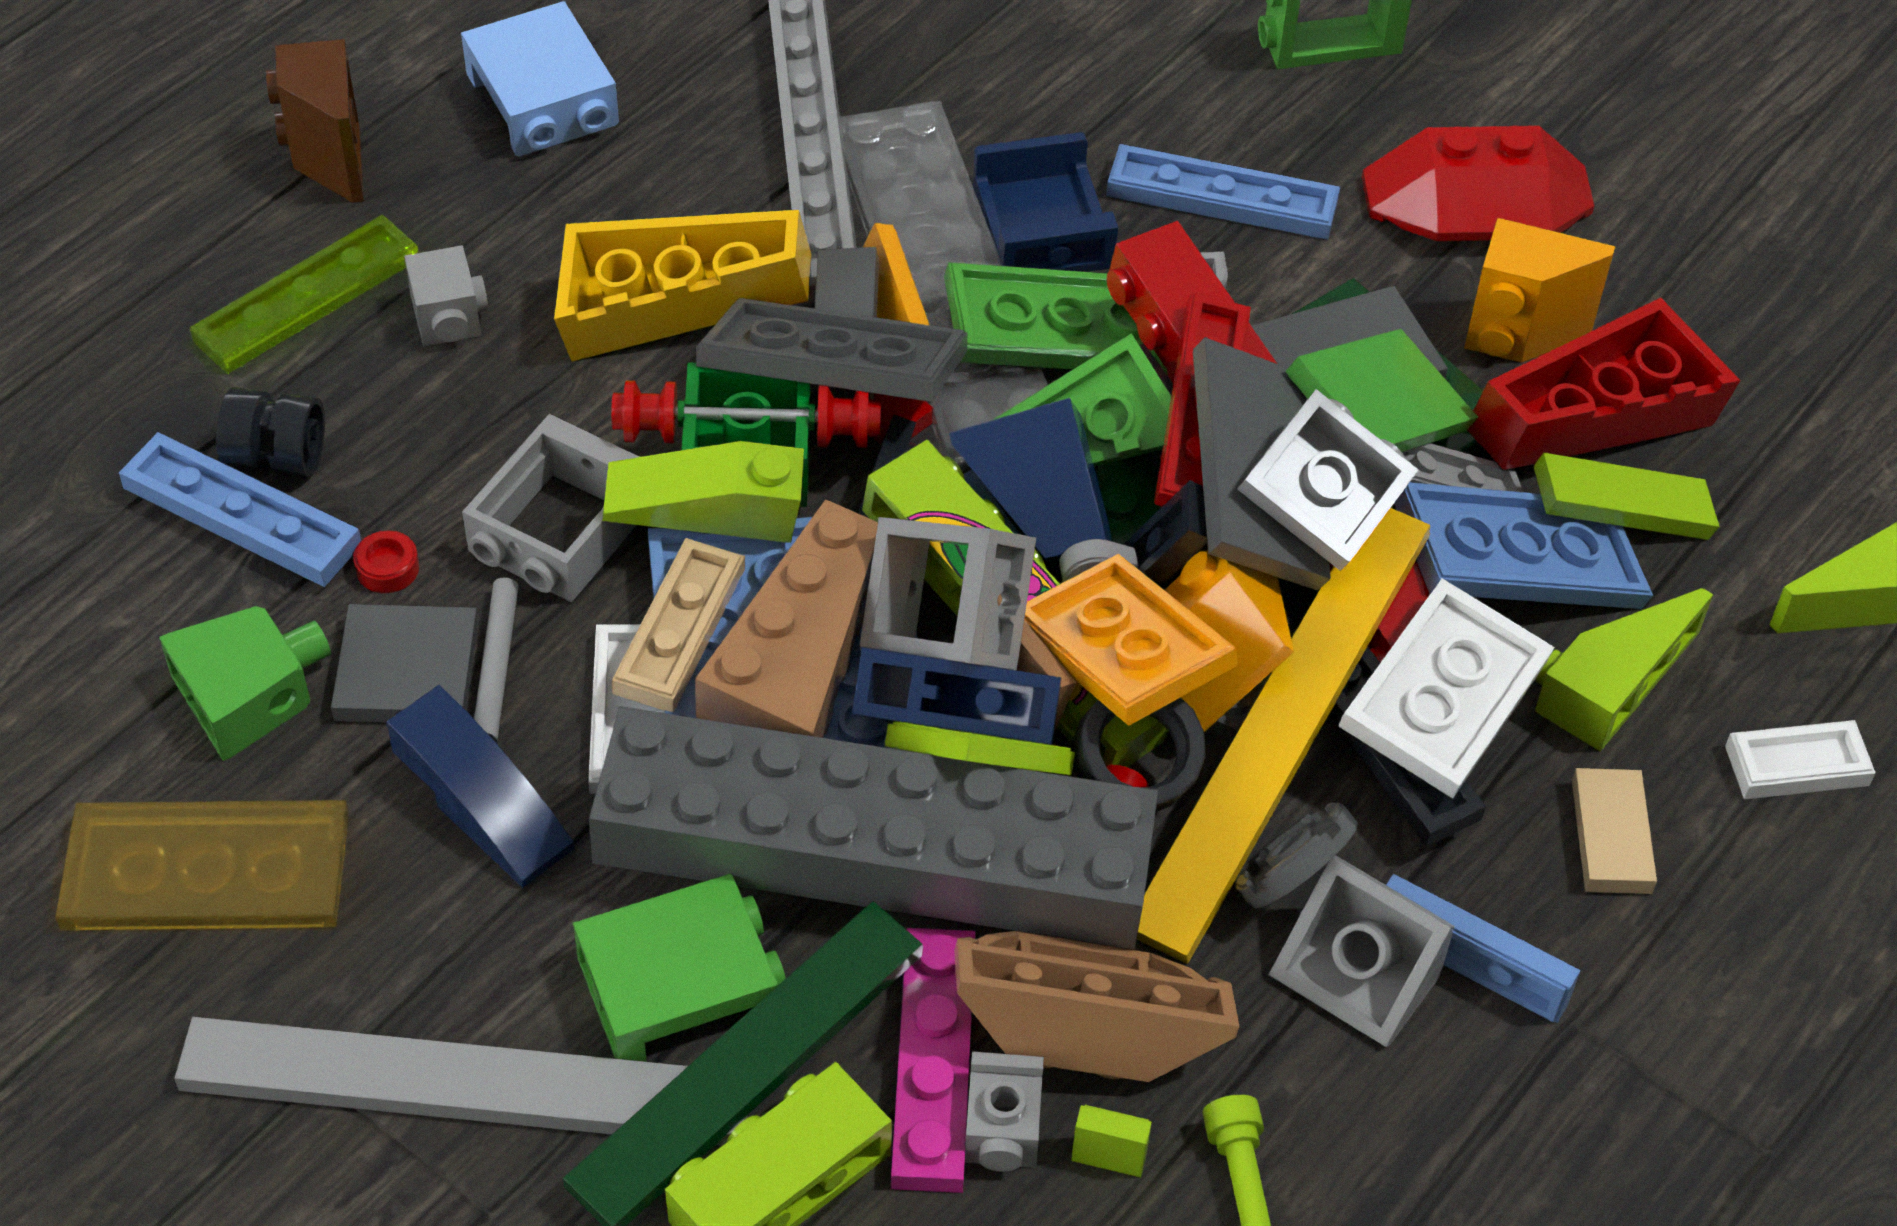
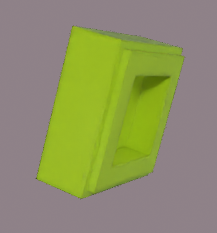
M1081 1105L1075 1126L1071 1161L1141 1178L1152 1122L1140 1117L1089 1105Z

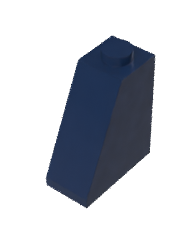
M1071 398L949 433L952 446L1025 535L1036 538L1035 547L1056 572L1060 571L1059 560L1061 555L1072 545L1092 539L1113 542L1082 417Z

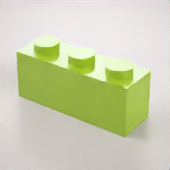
M837 1062L817 1076L808 1074L794 1083L785 1094L783 1101L761 1118L758 1115H754L745 1119L732 1131L726 1144L705 1159L699 1157L690 1160L675 1173L669 1186L665 1188L668 1222L672 1226H799L891 1155L892 1120Z

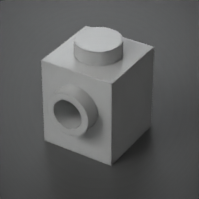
M463 245L404 256L411 299L423 347L481 336L478 312L489 310L482 275L474 277L470 275Z

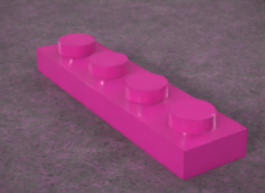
M907 928V931L923 944V955L904 972L891 1189L963 1193L972 1011L957 994L954 949L957 938L971 937L975 939V931Z

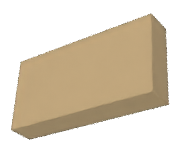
M1576 768L1572 778V788L1585 892L1652 894L1657 883L1642 770Z

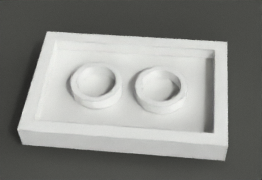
M1442 578L1345 711L1339 727L1446 795L1454 798L1538 676L1555 647Z

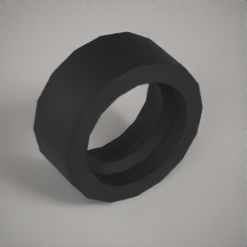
M1181 697L1149 715L1156 718L1170 732L1176 745V760L1172 772L1158 784L1150 787H1139L1158 790L1156 812L1170 807L1198 779L1205 759L1203 728L1194 709ZM1098 700L1081 718L1072 740V752H1075L1074 771L1078 778L1131 786L1118 780L1106 768L1101 757L1100 739L1104 728L1117 716Z

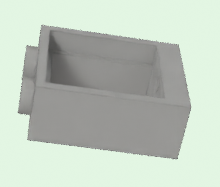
M549 414L462 511L468 551L485 565L491 567L499 566L523 578L531 587L540 592H552L573 602L636 525L602 521V508L565 553L509 525L552 476L604 500L608 462L637 458L639 456Z
M879 517L859 647L1017 670L1036 538L988 528ZM930 541L968 546L953 644L915 638ZM999 594H1001V596H1002V601H1001L1000 606H998V603H997V599H998Z

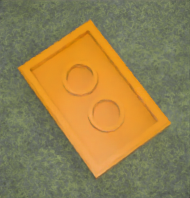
M1120 554L1027 601L1025 622L1070 675L1128 726L1238 666L1236 647Z

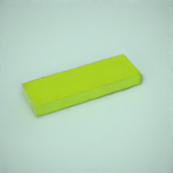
M1543 453L1534 465L1546 514L1709 540L1720 527L1705 479Z

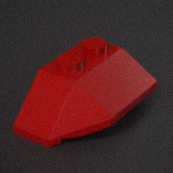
M1540 126L1427 127L1364 168L1362 173L1369 218L1381 222L1388 220L1403 230L1434 241L1491 240L1498 218L1561 233L1575 224L1580 218H1586L1591 215L1595 206L1585 165Z

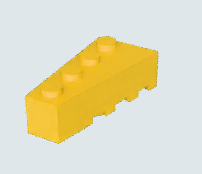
M799 210L566 224L554 320L571 362L716 325L739 298L786 305L808 301L811 250Z

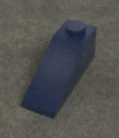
M862 647L852 714L1052 744L1062 677Z

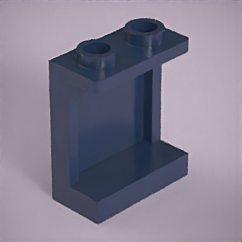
M1083 132L982 145L975 148L973 189L997 266L1079 272L1110 269L1118 239L1119 227L1113 211L1102 212L1087 168L1088 142Z

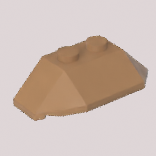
M1021 931L988 934L977 940L971 937L957 938L954 949L957 994L1005 1054L1044 1057L1043 1068L1055 1067L1093 1073L1108 1079L1125 1078L1150 1082L1236 1038L1240 1027L1232 984L1216 977H1211L1207 980L1187 966L1149 952Z

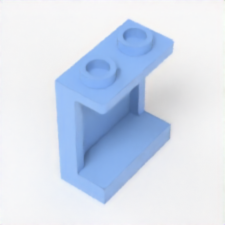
M565 1L461 32L467 76L474 88L482 85L486 87L508 125L511 148L516 156L520 157L618 124L616 83Z

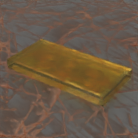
M346 800L75 803L55 917L60 930L336 927L349 818Z

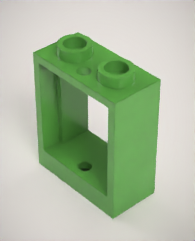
M1266 0V15L1260 16L1258 20L1259 40L1264 49L1269 48L1277 70L1401 54L1412 0H1369L1367 14L1297 23L1300 0Z

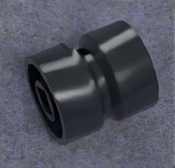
M237 387L230 388L224 396L217 421L216 444L219 461L229 467L251 470L262 469L266 462H268L275 473L312 476L317 469L324 444L325 412L323 403L318 397L281 394L275 402L268 391Z

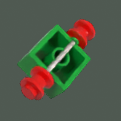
M688 362L685 400H678V406L676 382L666 381L661 393L655 394L641 393L636 381L626 380L624 393L613 392L611 420L612 430H623L624 442L634 443L640 431L643 430L660 431L665 443L675 444L678 419V427H683L682 450L738 441L803 448L802 488L799 507H807L810 430H815V422H818L817 447H827L833 435H847L853 437L858 448H867V436H880L881 399H868V392L856 391L853 398H834L829 386L819 385L818 410H815V404H811V383L698 367L696 363Z

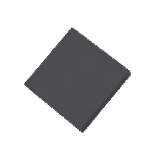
M349 604L331 704L334 721L387 723L386 721L437 685H440L466 710L479 622L477 608Z

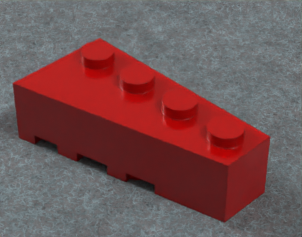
M1659 298L1488 381L1473 410L1478 418L1467 431L1503 470L1536 464L1543 453L1569 457L1713 426L1741 380L1662 298Z

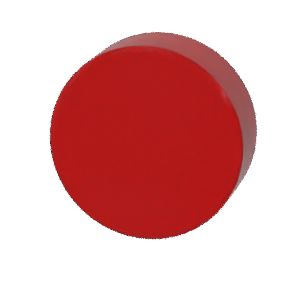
M397 531L373 533L365 537L354 551L353 559L357 578L365 588L373 592L393 593L408 587L419 573L416 546L403 533Z

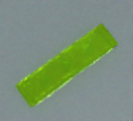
M382 214L192 325L190 331L193 342L224 372L229 374L405 269L404 256L419 253L418 246Z

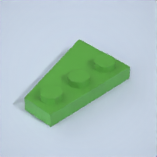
M1131 333L995 418L998 419L1071 398L1081 414L1095 467L1162 450L1171 395Z

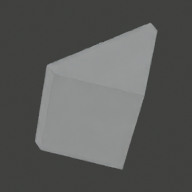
M1335 855L1324 869L1269 975L1383 1046L1388 1047L1440 978L1455 926Z

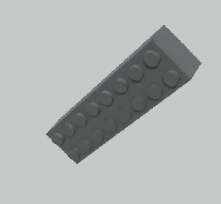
M619 706L589 817L592 863L700 881H708L732 874L738 887L867 907L874 901L883 910L1134 949L1143 909L1158 790Z

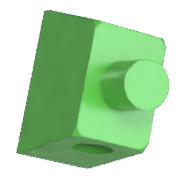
M257 606L159 637L172 679L223 761L238 754L306 709L311 700L303 668L331 655L328 641L315 620L282 635L266 609Z

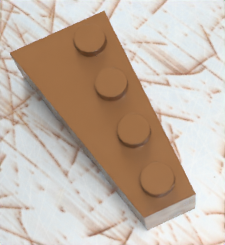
M825 499L695 678L696 718L820 738L827 734L833 716V706L841 682H844L843 679H845L850 664L851 651L856 636H859L864 620L878 522Z

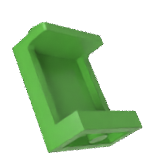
M732 874L573 923L578 961L615 1059L647 1062L646 1042L753 1008L786 979L776 951L773 950L765 953L758 936L764 934V928L755 899L752 895L741 897Z

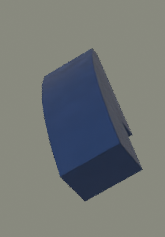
M437 685L386 721L393 753L435 792L437 807L522 888L574 850L573 840L525 776L473 717L440 685Z

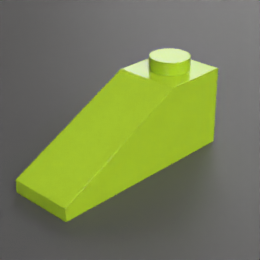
M738 441L608 462L602 521L791 543L801 502L804 449Z
M1897 522L1784 586L1769 625L1777 633L1896 624Z
M1703 588L1580 633L1564 653L1555 649L1536 677V682L1542 685L1535 712L1601 752L1700 633L1713 594Z

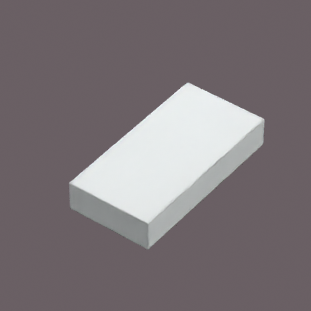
M1855 720L1730 733L1725 745L1744 799L1870 786L1875 776V770Z

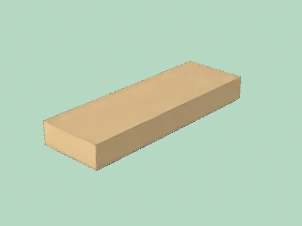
M685 538L612 679V694L664 711L674 712L725 611L726 605L729 603L737 587L740 577H742L745 571V556Z

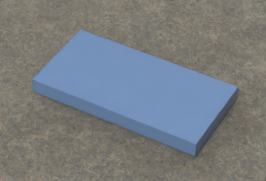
M1409 482L1394 502L1397 511L1430 524V536L1416 559L1429 594L1432 593L1443 578L1470 596L1481 598L1642 609L1653 596L1622 526L1546 514L1541 494Z

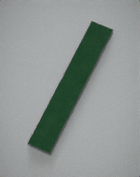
M872 901L779 984L778 987L770 992L563 1178L565 1189L603 1226H627L665 1191L672 1177L684 1164L705 1155L923 955V944Z

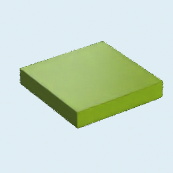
M893 721V724L888 723L885 747L969 762L1072 775L1075 752H1071V748L900 721Z

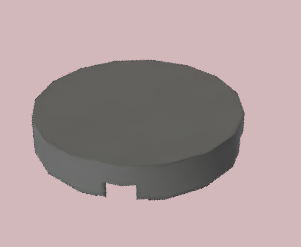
M1333 802L1327 804L1325 810L1329 816L1325 819L1318 812L1312 815L1307 814L1300 818L1258 852L1259 856L1254 862L1260 869L1253 877L1247 870L1241 871L1237 878L1236 889L1251 907L1257 909L1269 905L1290 893L1325 866L1348 843L1356 832L1358 822L1343 804Z

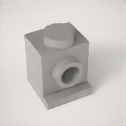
M972 1052L965 1163H979L987 1169L1002 1172L1012 1171L1019 1167L1036 1168L1044 1057Z

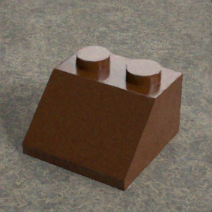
M345 39L275 45L276 69L266 70V82L270 104H281L282 111L275 112V127L279 146L289 145L293 168L352 203L364 202L360 122Z

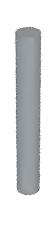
M498 578L493 583L474 720L496 743L498 740L518 594V583L510 578Z

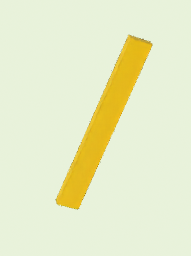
M1390 508L1351 561L1341 571L1333 566L1330 571L1331 579L1321 587L1291 639L1294 653L1273 670L1145 892L1137 940L1186 964L1189 963L1428 540L1430 524Z

